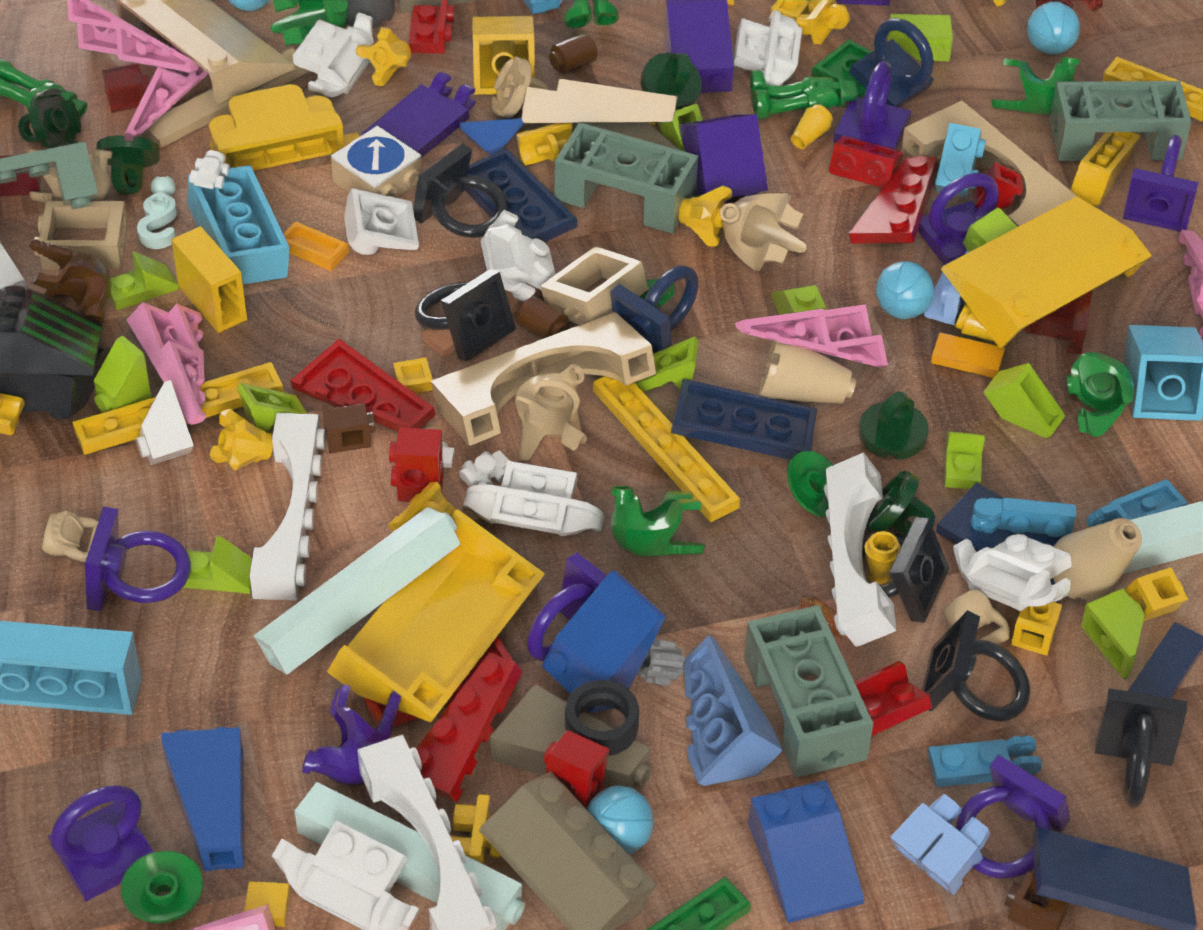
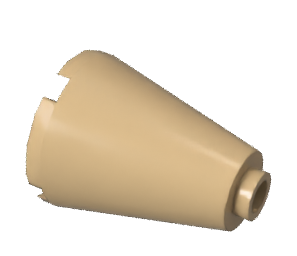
M773 341L765 363L766 369L764 377L761 378L758 395L784 401L842 404L845 398H852L856 379L851 378V370L819 352Z
M1119 518L1063 536L1053 547L1070 554L1072 567L1053 577L1055 583L1064 578L1071 580V588L1067 596L1072 599L1078 597L1087 600L1086 603L1110 594L1141 547L1142 535L1139 528L1132 521Z

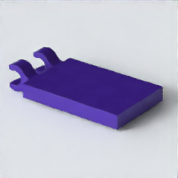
M439 72L434 77L429 88L421 84L363 131L361 135L379 126L419 153L422 158L459 127L460 122H465L469 119V110L476 104V101L469 97L475 92V88L463 84L458 89L454 99L451 100L447 97L451 94L452 88L446 86L451 80V76L444 72Z

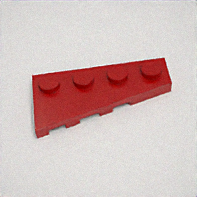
M489 653L416 747L422 763V770L419 771L423 779L430 778L437 795L455 803L458 802L463 792L459 786L465 775L472 774L478 762L474 756L481 742H488L494 730L491 727V722L495 714L503 712L522 674V670L516 662Z

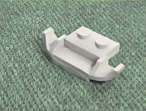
M773 10L769 17V22H771L769 27L742 18L738 26L733 64L744 70L762 71L766 82L770 85L780 86L787 82L797 67L802 28L798 27L794 19L781 15V12Z
M359 12L356 15L353 28L349 26L347 30L322 20L317 21L293 55L294 65L318 74V79L315 82L310 81L308 83L310 93L320 94L325 97H335L342 93L348 94L370 62L368 58L357 56L355 50L358 44H374L372 36L373 17Z
M503 210L481 239L487 271L489 269L500 271L504 289L511 292L514 298L525 301L535 293V288L533 287L541 290L540 286L556 274L547 244L540 239H531L522 235L521 230L514 228L518 221V216Z
M507 461L501 486L477 484L468 487L462 507L465 509L471 508L480 518L491 524H504L555 533L560 536L578 534L585 530L601 532L605 518L603 512L596 506L573 499L578 479L576 472Z
M1016 534L1009 536L1006 541L992 549L985 547L978 552L975 551L971 540L968 539L953 546L961 576L967 581L969 590H980L987 597L1022 611L1028 606H1044L1052 601L1056 602L1066 597L1070 591L1071 580L1067 578L1051 585L1050 579L1072 567L1070 554L1051 545L1043 544L1025 535Z
M335 820L316 856L303 852L284 839H281L272 855V858L287 877L289 884L302 899L361 930H408L420 911L419 908L405 904L389 894L408 858L404 854Z

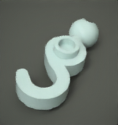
M156 176L152 180L150 189L153 195L144 201L145 217L137 225L140 243L150 249L168 247L172 244L171 239L175 238V231L172 227L159 233L151 232L170 223L177 215L175 200L172 197L175 193L176 185L169 176Z

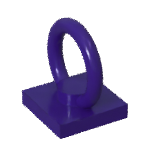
M881 61L876 65L869 80L865 97H857V101L849 102L834 132V143L843 136H848L897 149L904 134V128L909 124L911 110L886 104L892 76V68L889 62Z
M1173 135L1169 139L1160 174L1134 168L1123 219L1178 232L1187 230L1199 182L1174 177L1182 145V138L1179 135Z
M982 173L961 176L941 190L933 201L929 214L922 216L918 232L944 265L966 254L967 249L962 243L970 225L992 212L996 207L999 196L997 183L992 177ZM980 186L986 191L984 202L979 209L975 207L972 201L944 209L956 194L969 187Z
M103 506L85 561L86 608L101 611L108 588L121 598L136 603H154L172 597L184 587L190 576L191 561L186 549L173 537L157 531H136L119 538L118 509ZM141 545L163 548L173 556L176 562V571L173 577L161 586L154 588L133 587L121 579L126 560V551Z
M578 552L566 558L562 590L546 603L531 626L527 647L530 655L538 661L545 660L552 644L543 646L542 643L544 634L555 616L561 612L570 620L607 576Z
M998 754L989 766L994 787L984 789L971 797L963 806L956 823V829L960 832L972 817L975 818L984 807L1001 801L1018 816L1030 822L1034 821L1035 828L1041 827L1052 830L1053 826L1062 832L1070 821V815L1065 795ZM1033 846L1023 857L1012 862H995L982 855L983 859L978 864L972 866L978 872L993 878L1008 879L1019 877L1035 868Z
M118 785L105 786L86 793L72 802L60 814L52 828V833L48 835L51 847L85 902L121 884L124 874L135 861L154 852L137 826L142 810L140 798L128 787ZM109 802H114V803H112V804H110V805H108V806H106V807H104V808H102V809H100V810H98V811H96V812H94V813H92V814H90V815H88V816H86V817H84V818L78 820L83 814H85V813L88 812L89 810L93 809L94 807H97V806H99V805H101V804H105V803H109Z

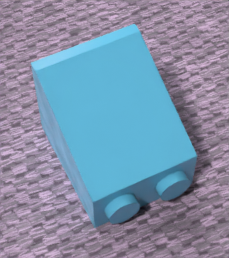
M1128 325L1124 357L1125 365L1134 380V395L1131 402L1133 418L1202 421L1203 341L1196 327Z

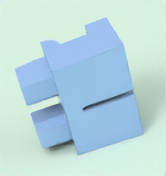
M943 794L930 807L922 803L890 838L896 850L922 871L925 870L928 876L954 896L962 886L964 876L974 864H978L983 859L980 850L989 838L990 832L983 823L974 817L966 823L960 832L954 828L951 823L962 810L955 801L946 794Z

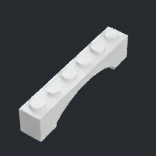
M276 413L272 437L275 462L283 463L293 483L292 496L287 513L275 534L262 548L254 547L250 583L253 599L297 601L299 586H305L306 564H302L303 558H309L310 536L306 535L307 530H313L314 508H311V503H317L318 481H315V476H321L322 455L318 454L319 450H325L326 429H320L318 414Z
M864 452L826 468L827 484L824 485V492L829 503L826 517L831 529V535H828V542L833 554L830 568L835 579L832 595L837 604V614L834 615V621L839 633L842 636L847 635L856 647L896 631L894 603L877 582L868 584L863 570L862 544L865 528L876 502L883 499L881 475Z
M402 734L358 749L360 774L373 803L383 801L402 814L418 831L436 864L440 878V894L437 906L429 909L430 930L496 929V921L490 906H482L478 898L481 896V890L473 872L467 874L463 864L466 863L463 848L458 840L452 842L448 833L451 832L448 816L443 808L438 810L434 803L436 801L434 786L430 778L423 779L419 771L422 770V763L416 748L409 749Z

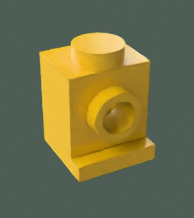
M1171 567L1136 578L1124 589L1142 607L1145 614L1143 623L1174 612L1188 600L1183 585L1177 579Z
M1052 601L1044 606H1028L1020 611L1011 645L1047 656L1058 625L1062 604ZM1024 630L1044 635V638L1026 633Z

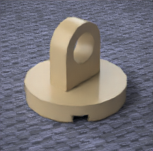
M515 57L514 60L510 59L500 70L494 88L498 90L497 98L493 96L491 100L492 110L497 116L505 119L511 118L519 109H523L527 87L549 90L544 82L531 77V67L527 60Z

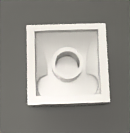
M351 188L347 197L344 219L347 240L355 252L371 255L376 253L379 247L403 250L418 249L419 241L412 201Z

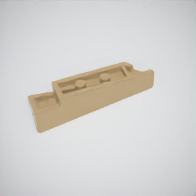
M559 79L557 91L533 87L526 88L522 122H671L675 115L677 96Z

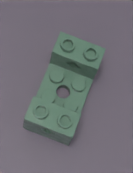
M1180 81L1056 82L1049 119L1058 161H1081L1092 149L1095 132H1144L1151 160L1164 161L1170 137L1179 135L1182 138V145L1178 160H1182L1192 122Z
M579 122L555 160V197L561 202L584 208L598 184L644 196L643 225L673 234L680 223L679 208L685 198L691 199L696 195L698 155ZM625 162L633 163L629 165H624Z
M86 141L0 158V184L16 181L18 174L28 172L30 178L47 175L50 168L54 167L63 206L71 204L72 209L91 206L92 199H96L98 195Z
M812 606L748 621L744 660L756 688L770 684L785 719L782 749L794 778L868 760L873 722L820 606ZM811 674L819 677L814 681H806L801 678Z

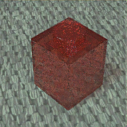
M139 63L102 70L105 92L111 113L138 108L150 84L148 75H142Z

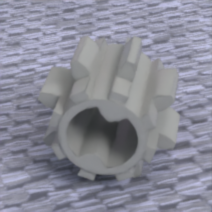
M660 639L653 641L638 672L640 677H644L645 683L669 686L671 681L678 680V676L683 673L685 656H682V649L680 647H675L676 643L674 641Z

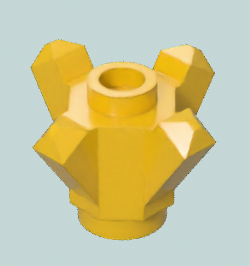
M381 27L377 35L378 42L374 45L358 44L355 53L360 58H368L375 68V72L372 75L374 85L384 87L397 68L401 66L406 67L411 56V50L409 45L405 41L400 40L391 29Z
M721 186L697 198H685L679 208L680 223L691 227L707 246L717 247L720 242L718 232L723 228L720 210L725 205V201L731 199L732 190L726 186Z
M231 409L221 412L219 424L225 427V429L219 434L218 445L213 446L209 453L210 458L216 464L228 462L236 471L252 462H259L260 460H268L273 451V435L255 427Z

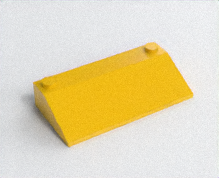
M1076 196L944 265L941 270L1001 349L1023 328L1122 273L1127 278L1131 277L1152 255L1132 229Z
M458 509L454 511L451 518L457 526V530L454 532L461 544L387 599L348 646L343 645L327 673L342 684L351 686L350 690L357 695L383 705L388 703L391 693L395 691L401 696L399 711L428 722L433 721L545 575L544 572Z

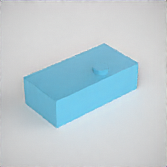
M251 165L230 168L222 189L215 188V186L213 189L195 186L194 183L189 181L190 174H188L187 205L197 227L201 226L241 271L243 285L288 277L290 247Z
M0 621V704L133 715L142 681L133 632Z

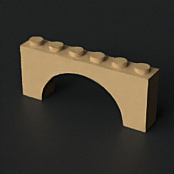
M959 101L904 128L901 151L907 157H937L938 163L941 162L949 123L981 129V139H985L986 144L983 157L976 159L975 167L988 171L995 161L1022 175L1023 192L1021 195L1016 194L1021 206L1015 212L1008 215L1009 219L1017 227L1077 196L963 101Z
M614 312L432 380L431 384L436 407L439 413L470 446L501 434L497 417L499 411L508 400L516 395L520 386L530 378L546 373L559 374L571 364H576L583 370L584 374L606 376L616 379L624 385H629L656 374L652 345Z

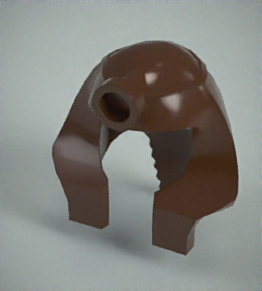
M32 240L29 244L30 249L53 260V262H57L60 266V272L57 276L38 272L35 276L33 284L47 289L44 294H40L50 299L53 297H71L77 303L79 312H84V316L100 324L103 323L105 314L102 310L105 301L110 295L112 285L109 271L103 263L90 254L51 245L44 241Z

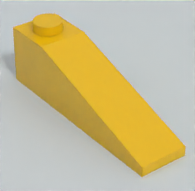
M1105 132L1081 160L1071 191L1092 206L1098 207L1108 195L1139 142L1141 135L1133 132Z

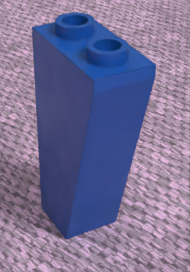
M218 727L194 731L178 730L161 733L165 762L203 870L244 868V750L240 727Z

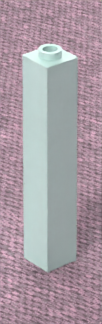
M1203 501L1131 519L1130 521L1141 532L1142 544L1123 574L1203 553Z
M425 508L256 633L254 638L269 664L286 675L458 547L461 543L454 532L457 530V526L453 519L445 512L440 513L432 508Z
M318 782L315 783L294 810L297 833L322 845L335 820L404 854L408 859L395 883L438 903L440 878L431 852L417 831ZM465 856L466 863L463 864L467 874L471 872L475 874L480 886L481 896L478 898L482 906L489 905L496 921V929L494 930H506L510 923L516 924L525 907V903L522 902V884Z

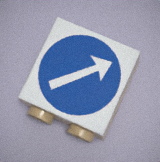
M379 126L371 129L331 155L333 182L348 193L353 188L398 198L411 188L417 186L418 176L422 173L421 155Z

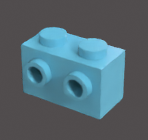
M949 123L935 183L936 192L940 193L949 183L961 176L979 173V170H974L977 158L983 157L986 140L981 139V129ZM976 186L969 187L955 196L968 198L969 189H975Z

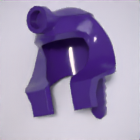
M342 684L340 689L334 691L328 711L329 715L340 726L341 745L339 747H318L316 752L308 749L301 772L310 774L313 771L326 775L332 781L346 785L364 782L359 769L358 749L390 739L401 696L395 691L391 693L378 727L375 730L358 713L346 707L351 686Z

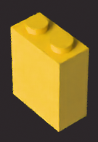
M200 226L171 239L178 286L211 326L220 333L246 321L247 313L241 271Z

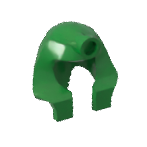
M273 0L276 12L295 8L298 3L300 6L296 13L275 22L271 26V31L277 34L282 33L286 46H300L318 20L344 29L348 20V1Z
M1062 57L1061 63L1058 62L1054 66L1050 78L1043 80L1034 74L1028 62L1004 58L1003 65L1019 67L1026 97L1021 101L991 100L992 107L1001 110L1050 115L1056 82H1075L1076 65H1080V59Z
M1086 352L1076 360L1071 368V374L1067 375L1069 395L1076 394L1084 405L1097 411L1090 412L1084 408L1078 411L1077 417L1080 432H1085L1094 437L1101 436L1117 420L1124 408L1133 401L1134 380L1129 369L1120 361L1098 352Z
M611 487V495L615 496V509L611 516V530L615 541L621 549L636 556L699 555L704 552V544L670 540L682 521V511L701 510V502L698 499H693L691 492L668 491L656 508L644 513L640 499L637 494H633V487Z

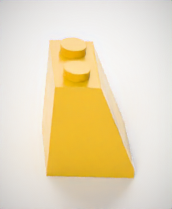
M533 16L473 17L474 95L497 94L498 90L494 88L498 74L504 64L510 59L514 60L515 57H520L530 63L531 77L535 78Z

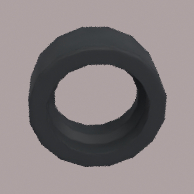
M590 681L577 687L568 697L565 707L566 731L569 730L608 748V756L617 755L626 750L636 739L639 727V706L636 697L625 686L614 681ZM603 705L619 710L625 716V721L613 730L598 731L584 726L579 721V715L590 707Z

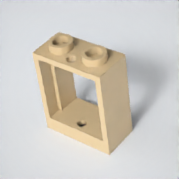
M46 201L44 214H39L38 217L40 236L35 237L34 240L44 241L51 245L95 256L108 270L122 269L128 230L124 201H92L91 206L79 209H72L71 204L63 206L62 201ZM55 228H107L105 240H53ZM34 251L35 256H40L43 270H60L57 262H53V260Z
M596 246L540 286L544 302L565 314L570 322L578 325L613 313L610 291L619 283L637 296L642 295L648 290L642 261ZM601 278L608 279L591 293L584 291Z

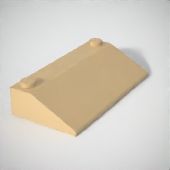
M116 0L120 19L131 25L143 21L209 73L214 100L217 104H221L236 95L245 93L295 70V65L210 0Z

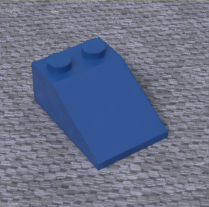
M616 570L611 571L556 636L542 667L570 694L577 687L596 680L614 681L629 689L666 616ZM600 705L590 707L587 710L590 713H594L611 709L613 707Z
M826 780L751 798L748 826L787 923L864 904L862 889L841 814Z

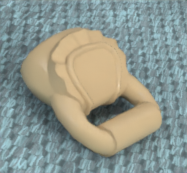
M67 510L50 514L44 533L42 550L49 555H65L71 559L85 562L99 521L93 518L77 517L75 513L68 512ZM83 528H92L87 552L78 550L80 548L81 536L83 535Z
M971 590L959 596L944 608L943 613L946 621L949 623V628L968 610L980 616L978 629L984 625H989L990 622H994L1000 627L978 640H986L1000 645L1009 639L1010 629L1007 620L999 611L992 607L989 598L980 590Z

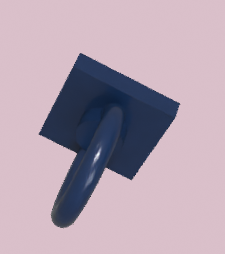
M891 18L880 24L874 37L875 50L852 64L849 73L867 89L876 65L881 61L889 62L892 68V76L886 104L895 107H901L928 89L934 81L931 77L934 59L928 40L915 25L900 18ZM891 31H900L915 43L920 53L921 66L893 39L886 42L887 36Z
M687 265L673 267L654 283L645 300L619 283L610 291L612 311L622 317L652 345L653 354L672 346L671 331L683 321L690 311L698 292V275L692 267ZM685 279L683 296L674 311L667 316L656 306L662 295L674 282Z

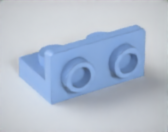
M942 272L934 289L932 303L924 312V316L955 326L966 302Z

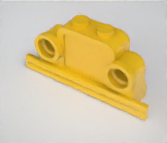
M292 84L236 95L229 100L230 115L217 116L209 123L211 151L223 153L225 155L224 164H229L230 168L251 165L253 171L334 154L359 138L358 132L343 135V124L340 116L335 112L328 98L324 96H311L305 99L302 89Z

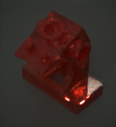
M1093 290L1022 330L1029 334L1068 340V352L1081 355L1087 331Z

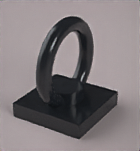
M464 143L419 174L413 212L415 220L420 224L434 215L436 220L451 233L462 237L479 238L484 237L486 230L495 222L503 210L508 211V203L503 192L494 183L479 176L468 175L472 150ZM465 188H474L490 196L496 209L494 216L489 221L479 225H468L453 219L447 213L445 206L454 203L464 192Z
M489 269L471 282L453 283L430 292L419 301L415 309V318L423 327L432 330H450L457 356L464 361H468L516 329L500 271ZM441 302L445 317L429 315V310Z
M916 517L907 536L891 533L898 539L901 549L890 570L893 580L880 585V587L889 598L900 594L911 621L925 622L949 571V565L929 518ZM870 537L863 539L862 558L866 555L865 543Z
M967 610L931 648L922 691L930 695L932 708L929 711L932 712L953 690L958 700L969 711L981 718L997 722L1014 719L1025 710L1030 699V684L1026 671L1018 659L1004 647L986 640H975L980 616ZM976 655H985L995 659L1011 675L1015 685V695L1008 705L993 706L987 704L975 696L967 686L966 681L975 666Z
M1108 688L1096 737L1095 753L1127 758L1124 798L1126 804L1134 808L1138 807L1144 799L1151 763L1173 765L1187 714V701Z

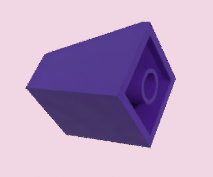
M666 0L665 53L688 54L691 63L697 68L702 80L700 93L732 91L734 64L727 0Z
M736 114L678 125L685 152L698 155L696 188L698 197L721 186L730 188L732 190V197L739 196L740 199L768 190L757 114Z

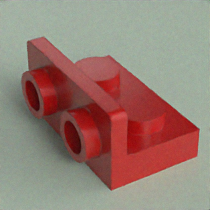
M441 0V6H413L409 36L411 53L445 54L446 41L452 42V23H454V5H449V0Z
M843 136L834 144L828 171L830 174L883 188L891 179L893 170L901 164L903 151Z
M897 661L854 681L873 722L871 736L932 708L930 695L908 681L906 666L901 661Z

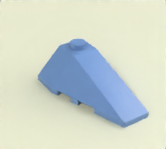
M708 635L685 658L684 662L685 696L691 699V715L686 717L687 728L692 731L693 743L687 747L688 759L697 782L702 786L757 776L783 751L770 721L715 638Z

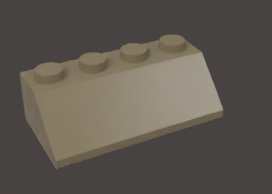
M551 771L523 785L479 830L568 930H614L640 915L656 887L654 881Z

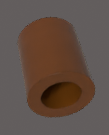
M582 33L553 45L549 54V60L555 70L565 74L596 61L598 53L592 37L588 33Z
M536 296L527 299L517 313V324L541 340L569 329L568 317Z

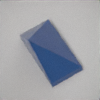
M522 118L460 122L459 130L488 154L493 155L502 150L522 127L523 122Z

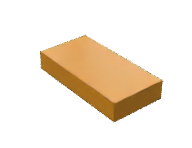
M296 221L283 233L290 247V254L329 271H332L350 252L348 243Z
M940 332L932 354L931 363L994 378L1000 370L1005 347L1000 349L996 345Z

